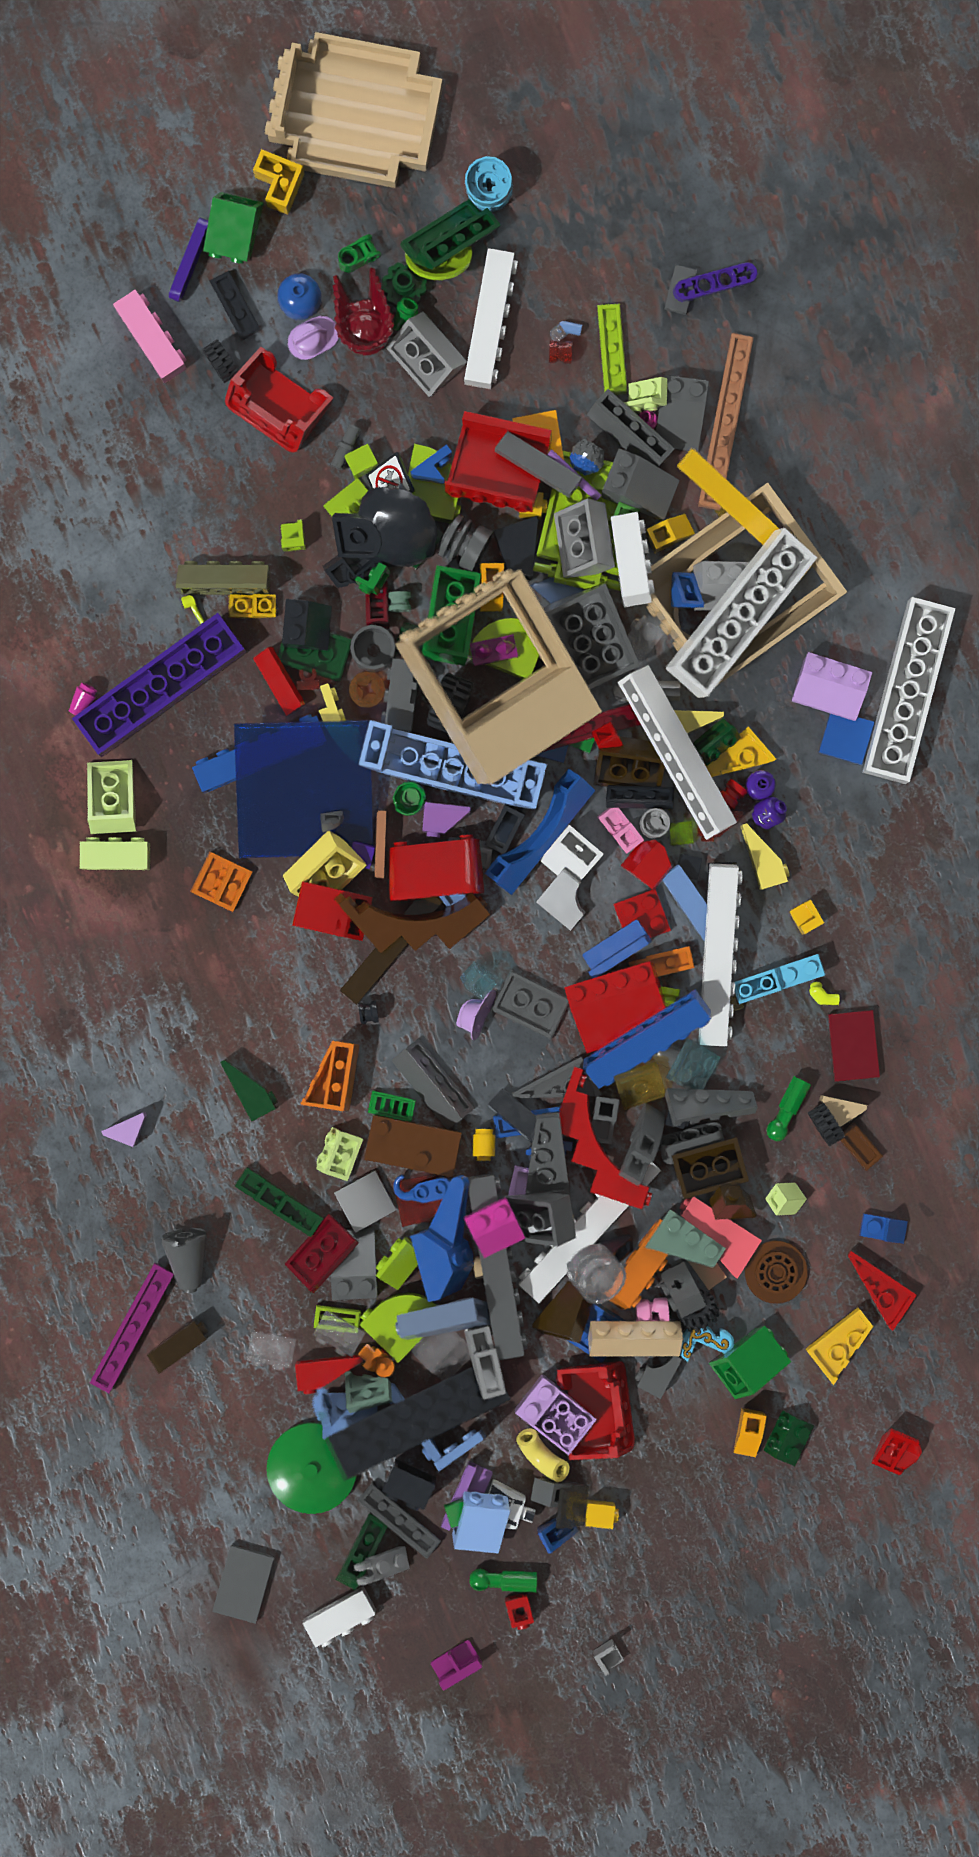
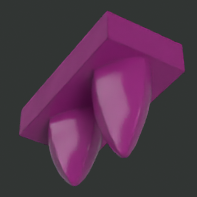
M514 634L470 643L474 667L518 658Z

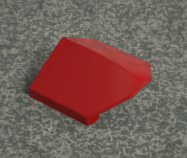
M650 840L637 845L621 864V867L654 891L671 870L672 864L665 847L656 840Z
M891 1428L881 1437L873 1456L872 1464L901 1475L905 1469L916 1463L922 1454L920 1442Z

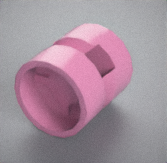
M667 1297L654 1298L652 1302L648 1299H641L635 1306L636 1321H669Z

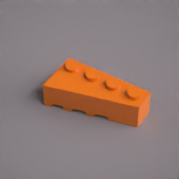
M662 1219L657 1220L638 1244V1250L635 1249L627 1258L625 1268L622 1267L614 1275L612 1286L608 1289L605 1288L601 1293L603 1297L620 1310L628 1309L631 1306L635 1307L642 1298L639 1295L644 1288L648 1289L654 1282L655 1278L652 1276L657 1269L661 1271L668 1262L665 1259L668 1256L667 1254L644 1248Z

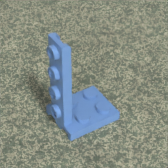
M391 1383L392 1402L390 1404H396L405 1398L397 1386ZM474 1429L462 1437L464 1440L462 1444L458 1445L455 1442L444 1450L445 1456L433 1439L422 1444L424 1446L422 1452L429 1461L431 1459L434 1461V1465L440 1471L487 1436L483 1430L477 1432Z
M318 1389V1395L313 1396V1409H315L317 1420L321 1421L323 1426V1440L329 1435L377 1413L378 1406L349 1413L346 1409V1393H328L327 1389Z

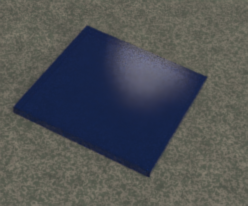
M370 720L234 723L239 858L303 856L326 833L322 832L320 814L343 811L344 820L341 825L330 830L331 832L344 839L351 848L353 841L373 846L371 769L359 765Z

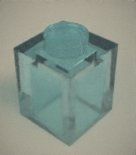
M475 961L460 977L465 988L481 1000L497 984L492 974Z

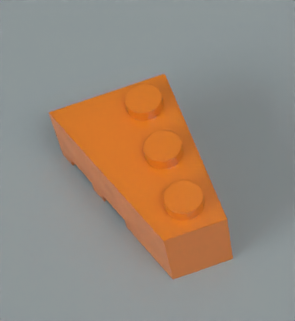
M340 1041L331 1042L320 1064V1068L300 1105L350 1111L359 1044Z

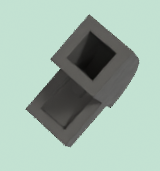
M596 1096L592 1113V1125L598 1141L611 1144L619 1100Z

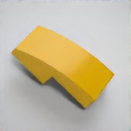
M229 595V618L276 617V595Z

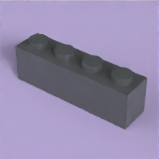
M609 389L593 404L587 414L627 452L642 457L658 468L674 451V448Z

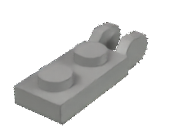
M399 1546L374 1555L354 1565L355 1571H364L365 1569L368 1571V1575L357 1579L358 1585L376 1582L410 1569L405 1546Z

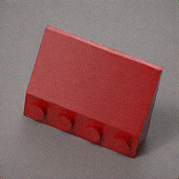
M651 961L564 987L586 1053L601 1049L667 1007L655 965Z

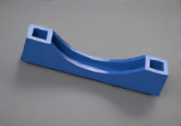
M568 768L554 786L549 809L538 828L518 847L499 855L484 874L512 895L596 790L581 776Z

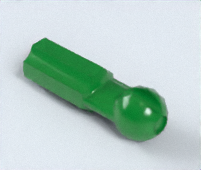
M793 1076L779 1104L780 1110L775 1120L767 1125L766 1132L770 1139L781 1141L788 1135V1124L792 1116L796 1115L811 1084Z
M480 1568L471 1572L469 1583L477 1591H484L487 1588H501L502 1591L536 1592L537 1572L502 1571L501 1573H489L485 1569Z

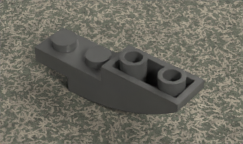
M647 1103L642 1107L629 1140L631 1145L619 1172L620 1176L637 1186L642 1183L649 1164L654 1161L661 1141L665 1120L664 1113Z

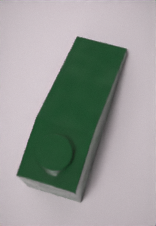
M223 1060L220 1062L251 1122L277 1109L275 1104L278 1103V1100L273 1091L268 1092L267 1088L229 1061Z
M368 1514L335 1579L354 1590L359 1586L357 1579L363 1577L367 1570L355 1571L354 1565L374 1556L387 1529V1526L377 1517Z

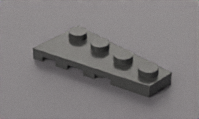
M667 1088L665 1093L673 1126H679L685 1121H689L691 1124L698 1123L700 1119L704 1118L717 1120L723 1115L736 1117L754 1114L757 1110L753 1091Z
M559 1112L536 1115L525 1194H570Z

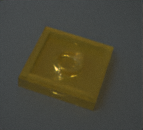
M657 1062L613 1076L624 1110L665 1096L666 1092Z

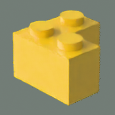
M261 149L253 168L255 178L271 184L265 198L267 207L288 215L305 174L303 166Z

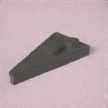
M579 1057L512 1094L514 1098L565 1097L574 1067L583 1069L584 1061L582 1057ZM584 1072V1075H587L584 1087H579L578 1091L589 1096H601L598 1087L588 1074Z

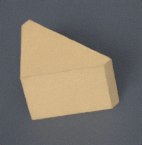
M820 1095L821 1103L827 1106L840 1127L867 1110V1105Z

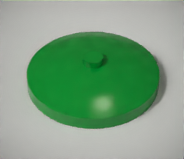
M318 1422L301 1423L286 1430L275 1441L267 1460V1477L273 1493L285 1506L300 1513L318 1514L335 1508L349 1495L356 1479L355 1476L344 1482L327 1443L323 1440L322 1423Z

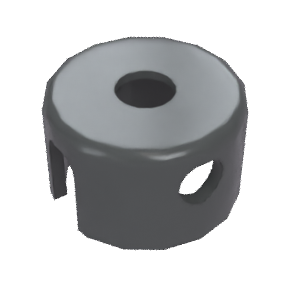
M369 625L362 627L351 640L350 649L353 660L358 667L367 672L383 671L391 665L392 659L395 658L396 647L394 639L388 630L381 626ZM372 644L380 647V654L376 657H371L367 653L368 647Z

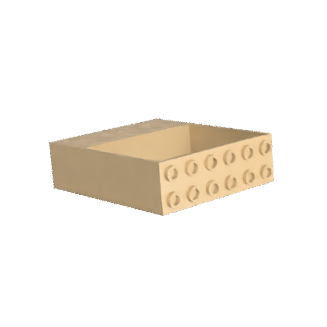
M509 569L505 572L497 573L492 577L494 581L478 585L474 588L475 593L459 597L455 600L456 605L442 608L437 612V617L423 620L418 624L419 628L413 631L408 630L399 636L401 640L395 643L478 784H493L602 712L521 570L512 571ZM504 593L545 665L461 719L418 646L496 596Z

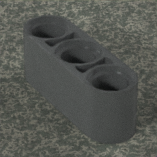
M710 1122L662 1136L659 1148L663 1162L673 1164L671 1155L725 1141L722 1126L718 1122Z

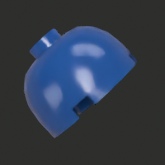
M299 273L292 274L281 282L277 292V299L281 310L287 317L295 320H305L319 310L322 303V293L314 279Z

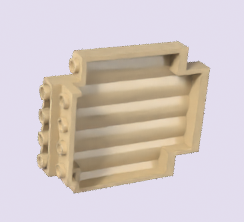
M315 32L314 40L310 39L308 53L302 52L301 44L292 43L291 50L285 49L284 55L279 57L278 70H280V75L274 81L273 90L276 91L275 100L271 99L269 113H272L271 121L266 123L265 134L268 135L269 142L293 146V148L289 147L287 160L302 165L304 171L396 188L400 167L426 171L443 80L418 74L421 61L420 52Z

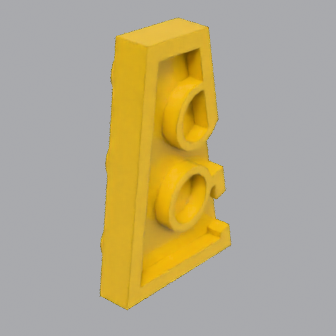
M856 1308L805 1350L834 1385L838 1380V1375L843 1368H846L850 1362L849 1359L855 1350L861 1346L873 1325L863 1312Z

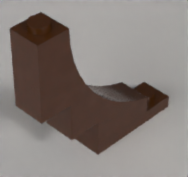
M341 893L334 898L380 953L401 935L414 951L419 949L435 934L448 949H451L490 915L485 909L488 904L481 896L476 898L472 893L442 910L420 915H403L387 912L365 901L358 906L350 896L345 898Z

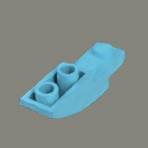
M816 954L736 981L735 994L738 1003L741 1004L825 976L826 974L820 956Z

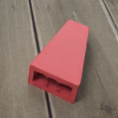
M696 1197L684 1199L679 1207L682 1210L680 1215L726 1248L719 1260L738 1279L762 1240L730 1219L715 1220L712 1208Z

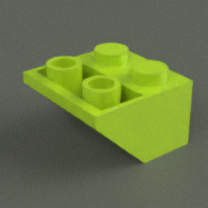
M406 1236L402 1240L398 1238L391 1246V1255L388 1258L384 1255L376 1265L378 1270L376 1276L397 1290L418 1265L412 1241Z

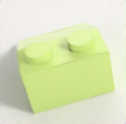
M132 760L87 763L88 823L91 834L136 831Z

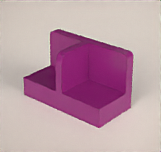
M466 1640L432 1660L431 1666L439 1678V1685L444 1691L481 1669L482 1661L470 1640Z

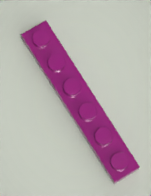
M154 1263L93 1375L90 1384L107 1393L111 1392L174 1276L172 1271Z

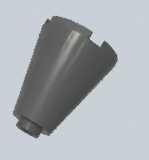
M189 1228L190 1232H182V1229L167 1232L162 1236V1245L177 1285L185 1293L196 1292L202 1282L207 1235L206 1231L201 1228Z

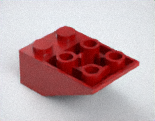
M302 881L292 926L363 941L364 933L334 898L341 893L345 898L350 896L359 906L364 901L371 905L373 897Z

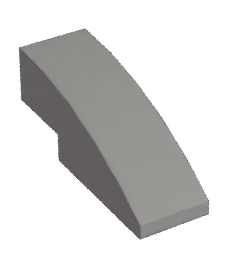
M489 1326L464 1331L483 1399L506 1394Z

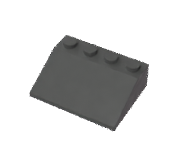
M605 583L543 607L545 614L589 690L640 666Z

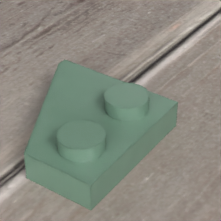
M352 1372L345 1373L346 1409L349 1413L392 1402L391 1382L388 1378H374L371 1375L365 1374L357 1376L353 1375Z

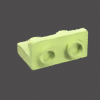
M658 377L629 383L628 402H624V404L636 414H640L641 410L655 411L658 410V407L667 405V378Z
M332 1127L325 1137L323 1152L318 1156L317 1170L348 1181L363 1139Z

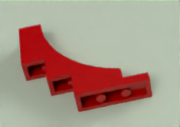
M574 1067L559 1112L562 1134L578 1139L572 1162L597 1170L590 1192L639 1209H644L645 1205L649 1206L653 1193L649 1192L651 1187L644 1184L637 1186L620 1176V1169L604 1152L592 1125L589 1095L578 1091L579 1087H584L587 1075H584V1069Z

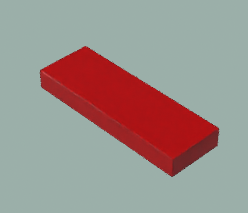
M272 646L266 648L253 658L286 716L291 715L305 705L303 698Z

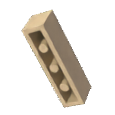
M591 1321L588 1334L590 1356H680L683 1341L680 1321Z

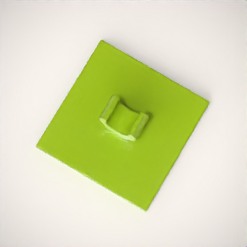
M357 478L323 505V507L331 516L334 513L356 514L359 512L361 500L368 490Z

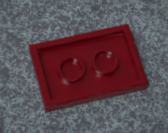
M873 1010L828 1014L834 1081L880 1077Z
M328 1214L319 1224L313 1235L303 1242L285 1265L310 1292L315 1293L359 1242L332 1215Z

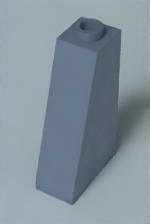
M471 1298L397 1315L396 1331L400 1338L410 1340L491 1325L488 1302Z

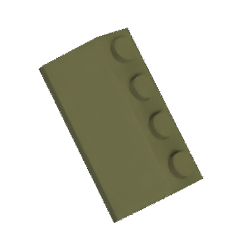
M185 561L184 565H178L176 589L180 595L270 594V568L262 561H253L251 565H242L240 561H230L229 565H220L218 561H208L207 565H198L196 561Z

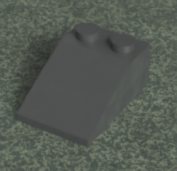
M664 375V378H667V405L659 407L656 432L674 450L690 451L694 449L698 453L709 381Z
M618 449L603 487L601 498L616 504L622 502L640 509V513L664 521L680 480L642 457Z
M541 1193L504 1196L507 1198L525 1236V1239L521 1240V1242L558 1247L576 1238L570 1196L568 1194Z
M363 1228L356 1233L353 1229H346L359 1243L331 1274L332 1301L377 1298L378 1280L376 1276L375 1229Z

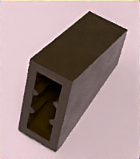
M568 1281L534 1321L532 1328L541 1334L580 1343L597 1292L591 1289L590 1284L587 1282L581 1287L575 1282Z
M195 1319L154 1347L146 1356L160 1374L209 1338L207 1335L209 1331L202 1321L198 1322Z

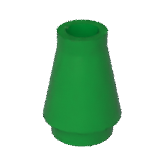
M403 298L397 303L393 326L396 331H399L409 318L418 314V304L413 299Z

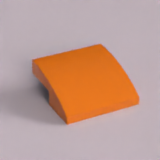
M209 852L190 892L233 912L252 871Z

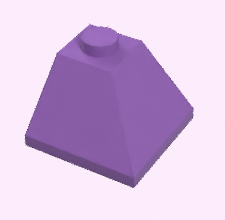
M425 802L422 831L427 832V837L440 838V834L448 833L470 815V807Z

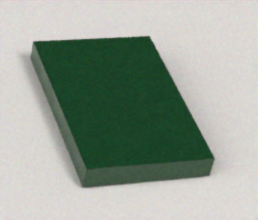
M330 632L328 651L285 648L281 643L278 657L284 666L340 683L352 639Z

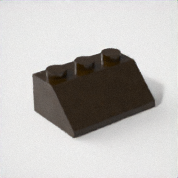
M620 737L623 743L622 746L598 748L593 785L604 787H661L665 766L651 741Z
M737 1137L671 1155L683 1199L716 1191L719 1186H733L749 1181Z

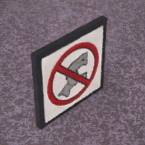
M399 452L394 453L366 474L371 489L376 487L393 489L402 483L410 493L415 492Z

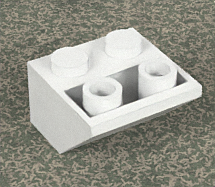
M569 825L540 861L557 876L565 868L581 881L603 856V853Z

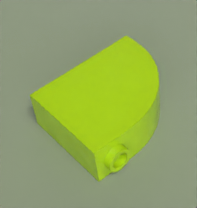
M414 444L408 472L415 492L412 494L426 502L430 509V514L435 521L451 524L461 511V506L458 505L459 498L451 497L445 493V484L415 480L411 477V470L437 452L430 447ZM450 463L443 468L439 466L436 468L445 481H448L452 466Z
M501 619L487 625L477 634L472 643L514 634L518 658L485 665L522 680L531 675L540 655L519 619ZM469 648L468 658L472 659L471 650Z
M396 1294L380 1302L373 1310L369 1307L360 1316L362 1319L360 1326L399 1363L423 1337L410 1340L400 1338L396 1331L397 1315L440 1305L435 1301L428 1302L427 1297L421 1294Z

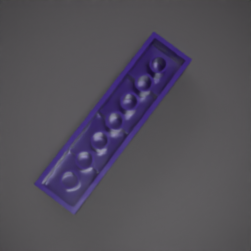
M217 613L74 716L72 720L96 753L103 757L240 658L246 651Z

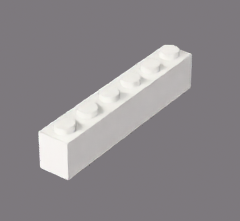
M488 248L464 385L491 389L492 383L497 381L498 370L494 368L496 361L501 359L502 348L498 347L499 340H504L506 326H502L503 318H508L510 304H506L507 296H512L514 283L510 282L511 274H516L518 261L514 260V253Z

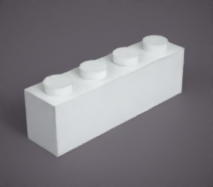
M638 512L612 516L611 522L624 605L629 607L651 603V594L655 593L653 580L648 579V574L652 573L650 560L645 559V554L649 553L647 540L642 539V534L646 533L644 520H639Z

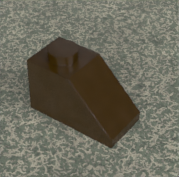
M740 1185L719 1186L709 1200L715 1220L755 1218L757 1216L751 1196Z

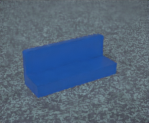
M633 921L582 955L591 969L588 973L592 979L598 977L651 943L652 940L640 921Z

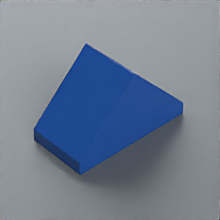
M673 572L671 607L702 608L704 602L695 574Z
M565 1512L537 1527L538 1535L548 1554L555 1551L579 1532L569 1512Z

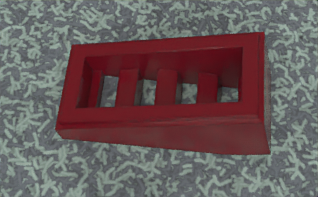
M386 581L381 589L383 593L378 595H368L365 593L367 626L376 625L384 629L390 628L388 582ZM383 599V602H371V600ZM371 609H383V611L371 612Z

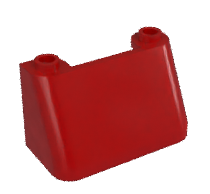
M260 347L230 380L225 397L226 406L233 413L286 450L297 452L330 407L334 397L323 389H315L311 394L277 371V361L274 354Z
M473 835L459 836L460 840L417 845H407V842L394 843V847L390 848V901L400 902L408 901V899L415 900L458 894L485 893L480 839H473Z
M611 1361L558 1369L556 1375L557 1385L562 1390H568V1395L597 1419L568 1455L569 1460L619 1458L632 1451L635 1437L624 1363L622 1361Z

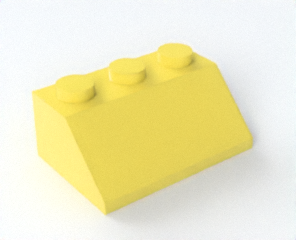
M327 831L283 874V877L290 892L299 897L302 881L342 890L367 865L344 839L331 831Z

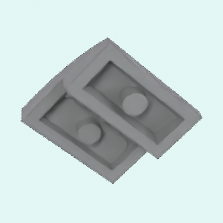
M376 1170L334 1192L355 1233L397 1210Z

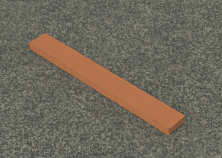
M732 333L707 457V462L725 479L727 478L754 338ZM701 489L698 506L720 511L721 506Z

